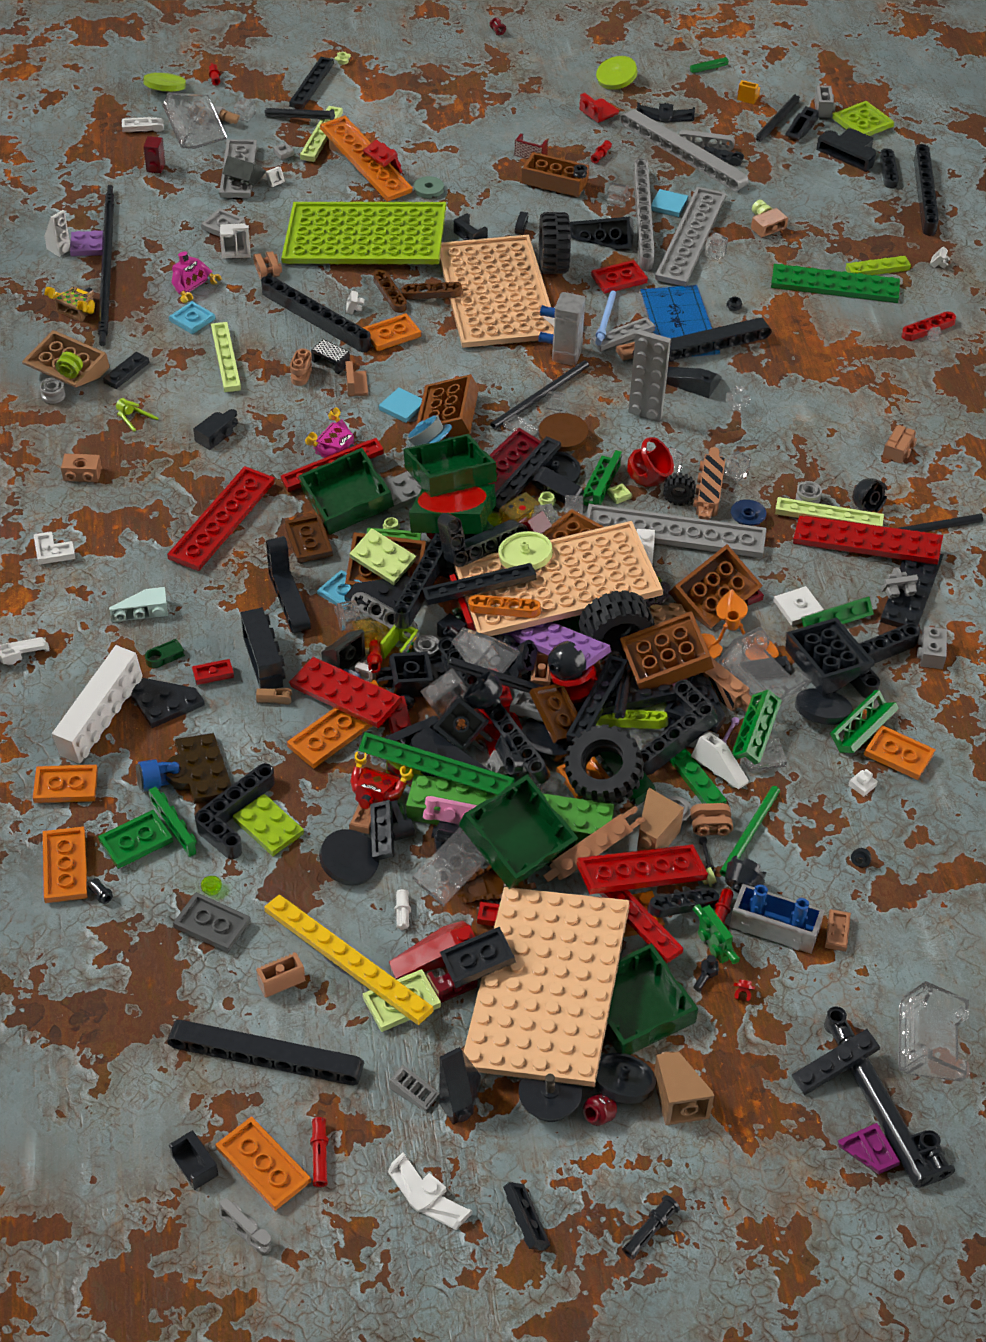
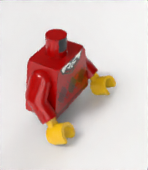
M357 751L354 756L356 767H353L350 783L353 793L356 794L355 800L359 802L360 807L368 809L370 804L387 800L398 801L406 788V781L413 778L412 769H410L409 773L405 774L406 766H402L400 768L401 779L368 767L363 769L362 766L367 762V755L365 753L363 759H358L359 753Z

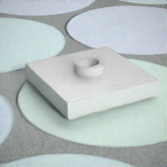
M806 586L774 596L773 600L791 626L802 623V616L824 610Z

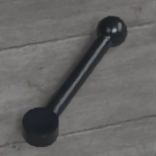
M700 837L699 844L703 847L707 863L706 869L711 867L713 871L714 866L710 862L706 846L707 838Z

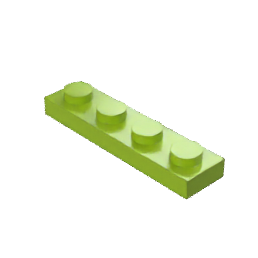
M906 256L846 263L845 269L849 273L877 275L908 271L911 264Z

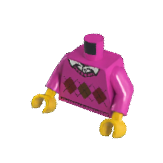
M187 252L179 253L180 261L172 267L171 283L178 294L182 295L181 301L183 303L193 300V295L190 291L206 282L208 277H210L212 285L218 284L215 278L218 281L222 280L219 274L213 275V271L198 258L188 256Z
M336 407L333 409V412L330 411L328 414L329 419L336 421V423L332 422L319 437H317L316 433L310 432L305 439V443L309 446L313 445L315 454L320 455L322 458L356 446L354 445V435L343 419L340 420L341 412Z

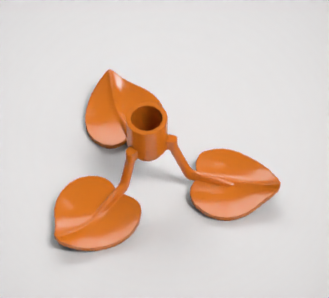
M733 589L721 598L716 608L717 616L721 620H725L719 638L716 640L711 634H702L710 656L716 659L721 655L723 648L718 643L721 642L726 629L735 631L739 628L745 643L748 645L745 654L750 661L777 658L779 656L778 650L769 639L756 636L749 642L741 623V619L747 615L748 607L745 601Z

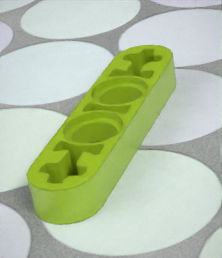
M626 710L623 719H616L614 713L602 715L596 725L601 727L602 725H609V727L617 726L622 728L662 729L668 726L669 721L667 713L663 711Z

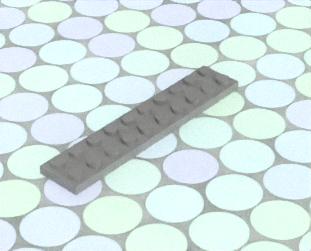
M696 187L657 270L655 280L686 287L724 203L726 193Z
M589 504L586 517L604 527L632 521L636 531L637 529L655 530L654 543L715 552H718L728 544L736 555L763 558L766 528L594 504Z

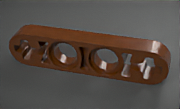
M384 270L375 271L373 273V281L392 310L397 313L405 312L407 301L388 273Z
M459 282L415 283L404 285L401 288V292L404 298L408 300L456 298L463 294V288Z

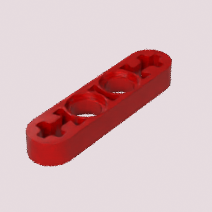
M947 311L903 327L901 337L906 341H913L952 327L955 324L956 315L953 312Z

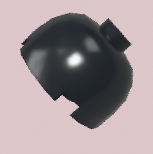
M874 478L861 480L855 486L852 495L856 508L868 512L875 510L877 513L886 502L885 490L888 491L887 486L882 481Z
M571 641L559 643L550 651L548 656L550 672L556 678L564 681L575 680L581 677L582 673L586 670V660L581 650L577 651L574 647L576 644Z
M489 670L477 679L478 682L474 686L471 685L463 696L474 708L487 709L490 706L494 708L501 701L499 698L503 689L501 681L495 673Z

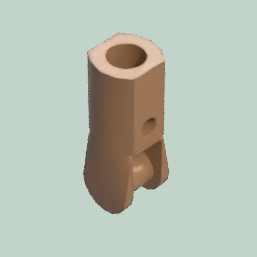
M289 688L257 689L256 702L287 705L291 703L290 696L292 695V690Z

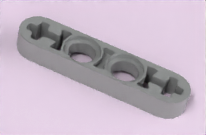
M682 130L678 134L681 137L686 136L685 138L700 148L707 146L730 151L735 145V139L729 135ZM701 137L703 141L697 142L695 138ZM715 139L717 140V143L712 144L709 140Z
M358 592L352 596L351 604L354 608L389 628L394 626V624H390L388 621V616L394 614L393 608L364 592ZM362 596V597H363L362 600H363L364 602H366V603H369L370 601H372V602L369 604V606H368V608H367V610H366L365 608L367 607V605H365V604H360V605H358V600H356V598H359V597ZM377 604L381 607L379 615L373 614V605ZM413 621L411 627L418 629L417 623ZM403 631L407 637L411 636L410 633Z

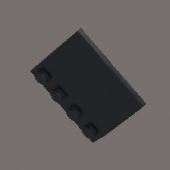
M838 618L786 632L785 650L821 695L840 690L875 665L872 658Z

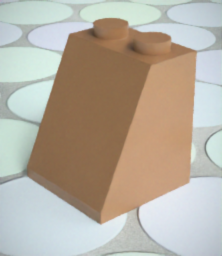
M651 788L647 790L642 814L645 821L640 824L637 851L666 848L681 831L684 807Z
M663 1052L657 1055L654 1068L656 1077L655 1088L665 1126L710 1119L714 1099L713 1091L680 1052Z

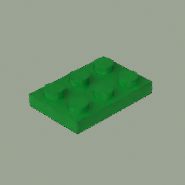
M154 809L98 836L99 842L117 869L173 842L172 835Z

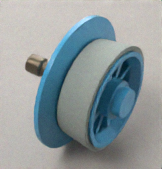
M437 415L418 423L408 434L407 439L414 446L438 442L449 433L452 426L451 424L443 426Z

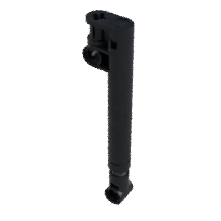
M834 1006L827 1011L824 1028L828 1033L832 1034L839 1046L854 1037L855 1034L846 1020V1011L841 1007ZM869 1057L849 1068L913 1186L921 1188L950 1177L955 1172V1168L953 1165H949L944 1157L945 1152L940 1145V1136L932 1130H925L911 1135Z

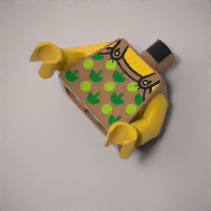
M52 287L45 288L44 295L55 300L57 312L80 322L88 314L94 313V291L90 287H87L85 290L72 287L62 293L56 292Z

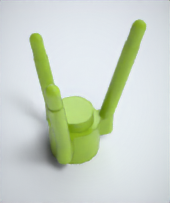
M121 398L116 403V410L119 411L117 415L126 422L133 432L136 429L125 416L130 415L133 410L154 420L159 419L137 408L139 404Z

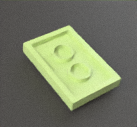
M372 528L349 553L351 559L392 585H395L416 561L414 554Z
M422 969L397 979L432 1005L433 1010L441 1007V1002ZM371 990L363 993V999L381 1032L410 1020Z

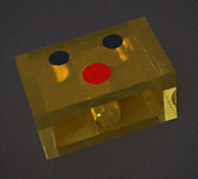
M525 492L500 508L499 522L504 523L509 520L520 521L525 517L530 519L540 512V503Z

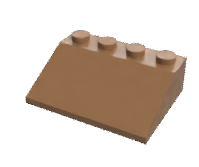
M52 330L22 361V364L73 387H78L100 378L110 368L105 352L55 330ZM63 352L74 353L82 360L83 367L76 378H66L56 370L55 364Z

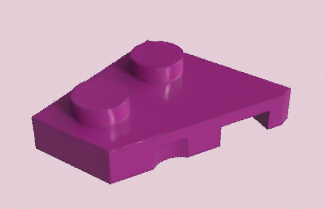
M878 1123L838 1140V1146L878 1175L899 1166V1160Z

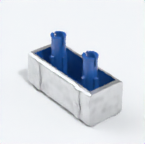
M562 292L555 308L542 305L540 309V316L554 318V334L541 331L538 340L539 342L553 344V362L575 366L578 361L583 344L585 296Z
M742 884L732 911L730 927L743 933H749L811 954L825 910L809 905V901L805 898H799L795 901L770 893L764 885H757L754 888Z

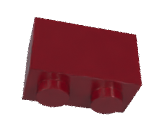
M148 136L143 146L146 172L161 174L165 166L163 138Z

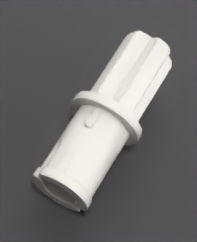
M405 889L396 892V906L394 908L397 928H400V930L409 927V913L411 912L409 891Z

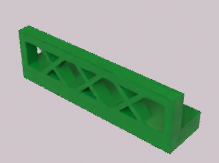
M615 450L612 458L601 456L584 489V494L579 500V504L589 506V504H602L607 490L610 488L621 466L622 451ZM603 462L608 463V466L604 467ZM603 474L602 478L599 479L597 475ZM598 484L597 488L593 490L591 486ZM593 496V501L587 500L585 498Z
M769 689L752 695L732 750L736 760L746 757L754 765L761 762L782 702Z
M875 690L830 733L839 753H854L899 709L896 702L886 703L880 690ZM875 698L879 703L877 708H873ZM867 709V716L865 719H862L863 710ZM852 720H856L854 730H851ZM841 731H845L843 741H841L838 735Z

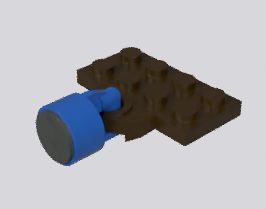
M214 733L175 739L178 754L169 758L167 762L158 763L156 759L136 764L137 782L142 792L149 791V789L155 786L157 789H161V786L171 784L174 787L173 789L176 790L189 789L194 804L212 801L232 786Z

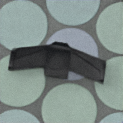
M637 103V111L652 120L660 122L694 121L695 107L693 109L673 110L674 104L659 103V109Z

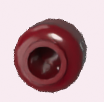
M599 1093L585 1101L583 1112L590 1124L601 1126L616 1117L617 1106L614 1100Z

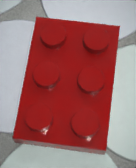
M635 260L591 270L592 278L604 294L648 283V277Z

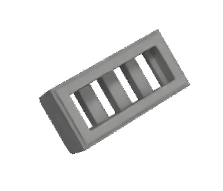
M404 1065L397 1070L389 1081L392 1091L425 1112L428 1111L439 1097V1093ZM410 1083H412L413 1085H412L411 1088L408 1090L407 1087L409 1086ZM418 1088L421 1089L417 1095H414ZM426 1093L429 1094V1096H428V1097L424 1100V1102H423V1101L421 1100L422 1097H423Z

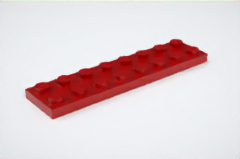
M244 466L167 554L168 559L200 571L273 486L275 477Z
M800 515L793 537V544L937 565L943 541V535Z

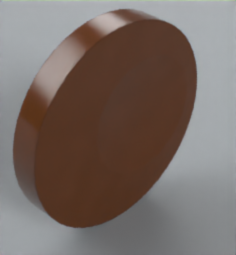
M555 413L541 421L538 435L540 441H543L547 436L561 442V448L558 451L569 452L581 448L587 442L589 430L582 418L570 413Z

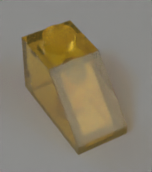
M372 618L352 621V631L360 629L364 631L365 648H369L370 641L374 639L381 643L390 631L389 627Z

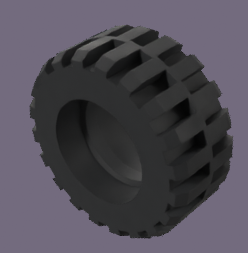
M544 212L540 215L539 263L540 271L544 274H565L569 271L571 230L569 215L566 212Z
M626 590L621 592L612 591L610 594L605 593L602 594V597L595 598L591 604L585 607V611H582L579 619L581 634L610 645L611 652L601 658L602 660H608L609 656L622 659L627 657L620 638L655 625L645 599L634 592L629 593Z
M602 725V728L592 726L590 731L583 730L580 732L581 736L579 738L575 737L572 740L573 746H568L566 751L568 756L564 760L565 771L575 793L579 797L582 796L584 800H592L598 803L612 804V802L617 801L619 804L624 801L623 797L627 796L630 798L633 795V788L636 790L639 788V780H642L644 775V762L636 740L631 738L627 731L621 732L620 727L613 726L612 729L609 728V725ZM609 751L617 753L622 757L623 765L621 769L611 778L595 779L586 772L589 760L598 753Z

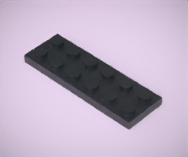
M940 553L938 565L902 560L899 568L901 572H906L907 576L917 575L918 577L916 583L917 592L913 596H905L904 589H899L900 595L898 597L888 598L880 619L881 623L894 627H901L909 623L919 626L944 554Z

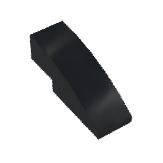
M805 106L802 112L797 114L785 136L795 140L803 138L818 120V110Z

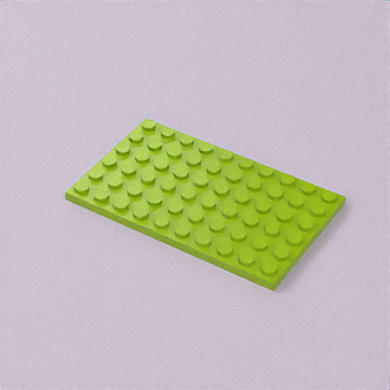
M293 202L281 256L282 264H439L446 202Z

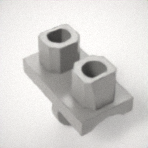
M894 568L893 573L888 574V579L884 580V585H881V591H886L889 599L898 597L900 595L899 589H904L905 596H913L917 592L916 583L918 577L917 575L907 576L906 572H901L899 568Z

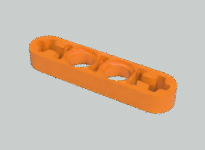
M474 595L468 601L470 611L478 614L535 618L541 614V604L538 600ZM494 604H500L498 607H491ZM511 606H519L515 609L510 608Z

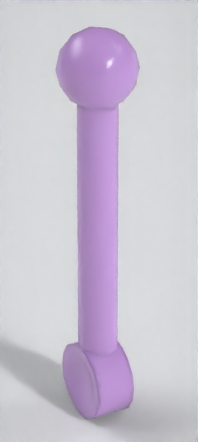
M737 717L732 718L731 726L729 727L724 738L721 739L726 744V740L728 739L734 726L739 724V719Z

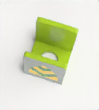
M394 624L380 643L382 659L386 658L398 641L405 643L400 653L413 652V643L419 636V630L411 626L407 629H399ZM403 631L410 633V638L407 637Z

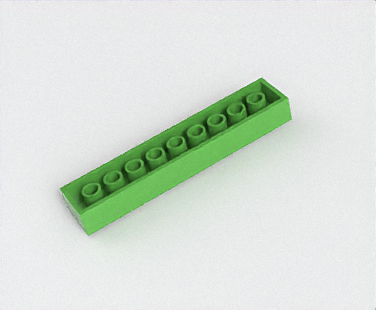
M414 774L406 804V815L414 822L438 825L440 820H427L423 818V812L426 809V797L433 796L479 805L497 795L445 778ZM544 794L549 805L564 819L578 837L574 846L613 819L615 804ZM435 807L434 810L440 811L441 807Z

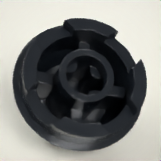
M733 856L731 861L727 863L725 882L733 891L739 893L742 884L754 888L757 885H763L767 873L759 870L760 865L748 858H745L744 861L738 860L737 856Z

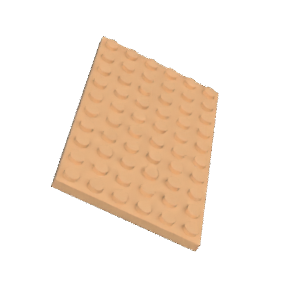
M529 235L442 242L440 264L445 282H459L463 288L461 296L449 298L462 348L538 341L541 331L554 334V326L544 319L543 316H540L542 305L551 307Z
M628 521L550 540L553 551L552 557L545 566L535 570L537 580L475 594L538 600L541 604V614L538 617L525 618L473 613L469 609L468 601L474 595L466 596L465 600L478 638L482 639L581 615L582 611H585V607L591 604L595 598H600L605 593L610 594L612 591L621 592L626 590L629 593L634 592L644 599L663 595V589L633 522ZM499 552L489 554L463 567L455 566L458 579L506 569L500 562ZM494 604L491 607H498L500 604ZM511 606L510 608L515 609L519 606Z
M504 887L494 929L500 926L516 963L483 976L481 979L464 1048V1053L478 1072L546 1081V1075L551 1073L555 1076V1082L595 1087L629 912V900L519 888L508 889V887Z

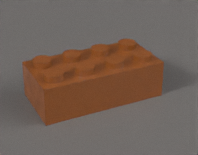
M532 152L522 168V184L579 197L589 181L590 165L583 164L587 167V176L579 179L573 175L574 166L582 163Z

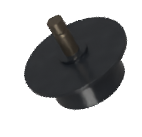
M551 1073L546 1075V1081L522 1078L519 1084V1099L523 1107L539 1120L557 1122L570 1115L578 1107L582 1099V1085L555 1082V1076Z

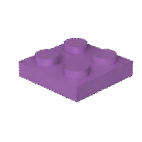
M103 231L71 232V256L102 255Z

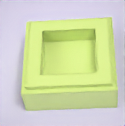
M623 483L607 490V494L616 504L629 500L632 497L631 492Z

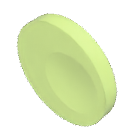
M530 531L519 532L507 537L500 544L498 550L500 562L504 567L510 568L531 563L534 570L545 566L550 561L553 553L551 541L545 535Z

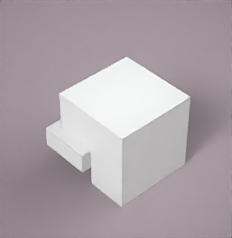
M246 224L220 225L222 258H251L249 226Z

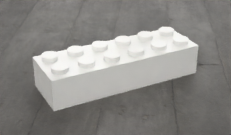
M115 645L52 732V736L60 756L80 764L89 755L94 743L99 741L104 729L110 725L111 719L120 711L126 698L130 697L133 688L142 679V672L135 652Z

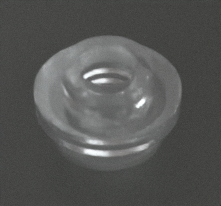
M931 328L927 333V339L932 342L938 340L942 335L941 328Z

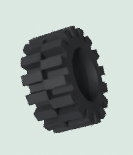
M673 473V477L669 475L664 482L663 496H665V500H668L670 504L674 502V505L680 503V506L683 503L687 505L689 501L692 502L695 497V480L691 476L688 478V474L682 476V473H679V475ZM674 488H683L685 490L677 491Z

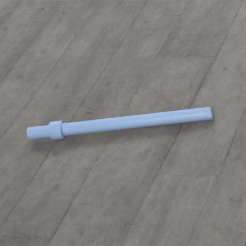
M611 291L600 327L596 332L595 344L598 346L602 344V340L606 336V327L616 296L615 291Z

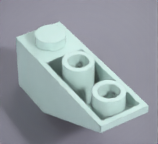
M165 587L145 589L109 607L111 622L168 616Z

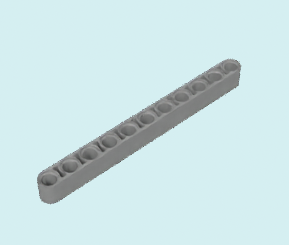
M631 109L620 116V121L624 127L727 188L738 191L749 183L745 173L639 111Z
M638 158L634 162L633 176L639 267L643 271H651L654 264V241L648 161L644 158Z

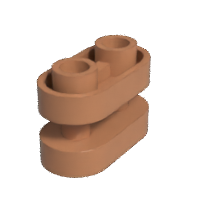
M273 251L266 252V257L262 258L261 253L253 255L255 268L260 280L269 273L273 277H280L282 267L280 263L278 264L277 254H274Z
M307 349L297 350L290 363L291 382L296 386L305 385L312 372L311 352Z
M706 803L696 804L691 807L692 828L695 834L699 836H726L733 831V822L730 818L731 809L728 804Z

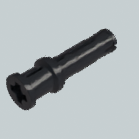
M664 1195L659 1206L649 1212V1219L622 1248L623 1253L630 1259H634L660 1228L667 1226L669 1218L674 1213L679 1212V1204L672 1197Z

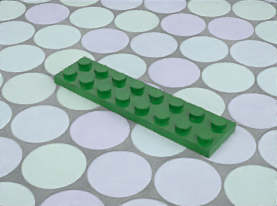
M774 264L771 288L898 303L900 279L862 273H849L846 271Z

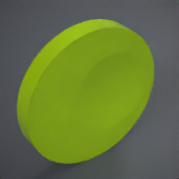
M615 56L600 64L596 71L598 83L603 88L615 90L631 84L635 80L638 70L632 58Z
M149 73L144 75L143 84L151 89L160 91H180L185 89L186 80L178 75L169 73Z

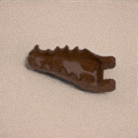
M489 865L487 868H483L475 873L472 877L459 880L456 884V892L461 902L471 903L478 900L501 899L504 887L507 886ZM524 880L512 887L528 890L537 889L535 882L526 885Z

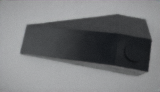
M630 216L570 222V235L572 239L616 250L632 248L634 226L633 219Z
M668 367L666 384L709 399L721 381L722 376L702 368Z
M460 1047L440 1056L439 1104L454 1125L457 1122L468 1120L473 1115L481 1088L480 1073Z

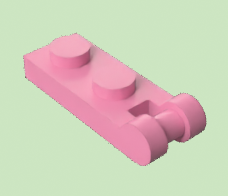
M428 796L425 799L426 809L423 812V818L459 824L464 813L477 805ZM441 807L440 811L434 810V808Z

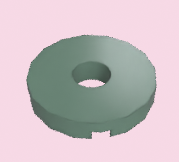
M421 177L415 181L414 191L418 196L430 199L432 196L439 197L443 194L444 184L436 177Z

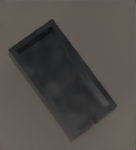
M263 607L240 612L243 640L259 688H283V679H286L282 667L285 666L283 656L278 654L280 648L278 641L274 642L275 633L273 627H269L271 625L269 615H265Z

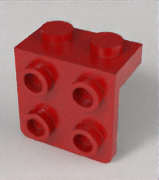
M586 93L580 94L579 110L597 123L619 114V110L603 98L594 100Z
M376 139L363 150L366 156L381 166L385 167L390 163L400 174L402 173L397 152L387 147L385 143H381Z

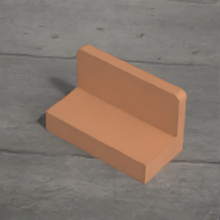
M346 361L348 396L368 395L366 371H353L352 361Z

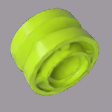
M63 352L57 360L55 367L62 376L73 379L76 378L82 369L83 362L76 354Z

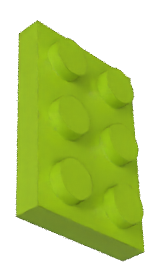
M265 794L233 815V821L272 857L304 835V829Z

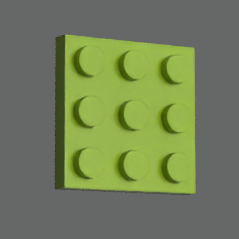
M867 101L833 113L832 119L845 129L852 128L868 136L894 127L892 119Z

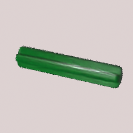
M724 57L690 65L691 73H697L729 65V59Z

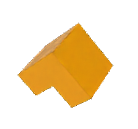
M741 80L737 100L754 104L760 95L759 84Z

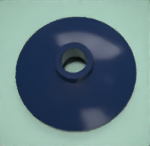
M744 499L732 505L731 516L742 525L754 526L765 520L766 509L757 501Z

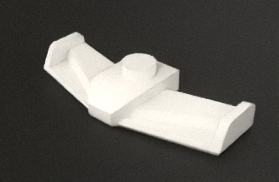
M42 637L0 645V661L6 665L15 664L18 660H22L21 653L42 649L47 652L50 651L49 645Z
M404 1152L391 1163L388 1173L409 1201V1205L418 1213L421 1212L455 1230L472 1215L471 1209H467L442 1196L446 1192V1186L433 1175L428 1173L422 1179Z

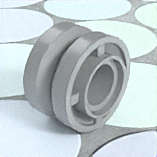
M48 378L40 383L41 397L44 402L55 404L65 398L64 383L62 381Z
M812 481L800 483L797 487L796 500L820 504L821 486Z
M429 634L418 636L413 643V652L428 651L429 658L440 655L438 638Z

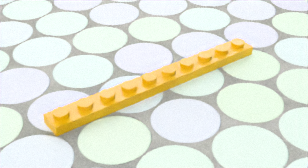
M280 894L264 906V910L268 915L417 1025H420L434 1012L432 1005Z

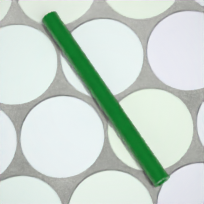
M772 786L719 871L721 876H726L727 863L731 861L733 856H737L739 860L779 795L780 789L777 786Z

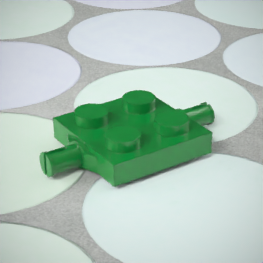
M700 904L696 905L693 911L700 920L698 935L701 941L708 945L711 954L721 964L729 959L732 964L738 963L740 958L732 947L733 936L710 905L704 908Z

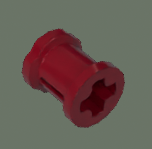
M496 17L490 21L489 26L497 35H503L506 32V26L501 23L499 18Z

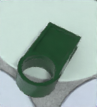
M177 639L151 648L145 653L146 665L150 668H159L184 657V649ZM152 656L161 657L160 659L155 661L149 660V658Z

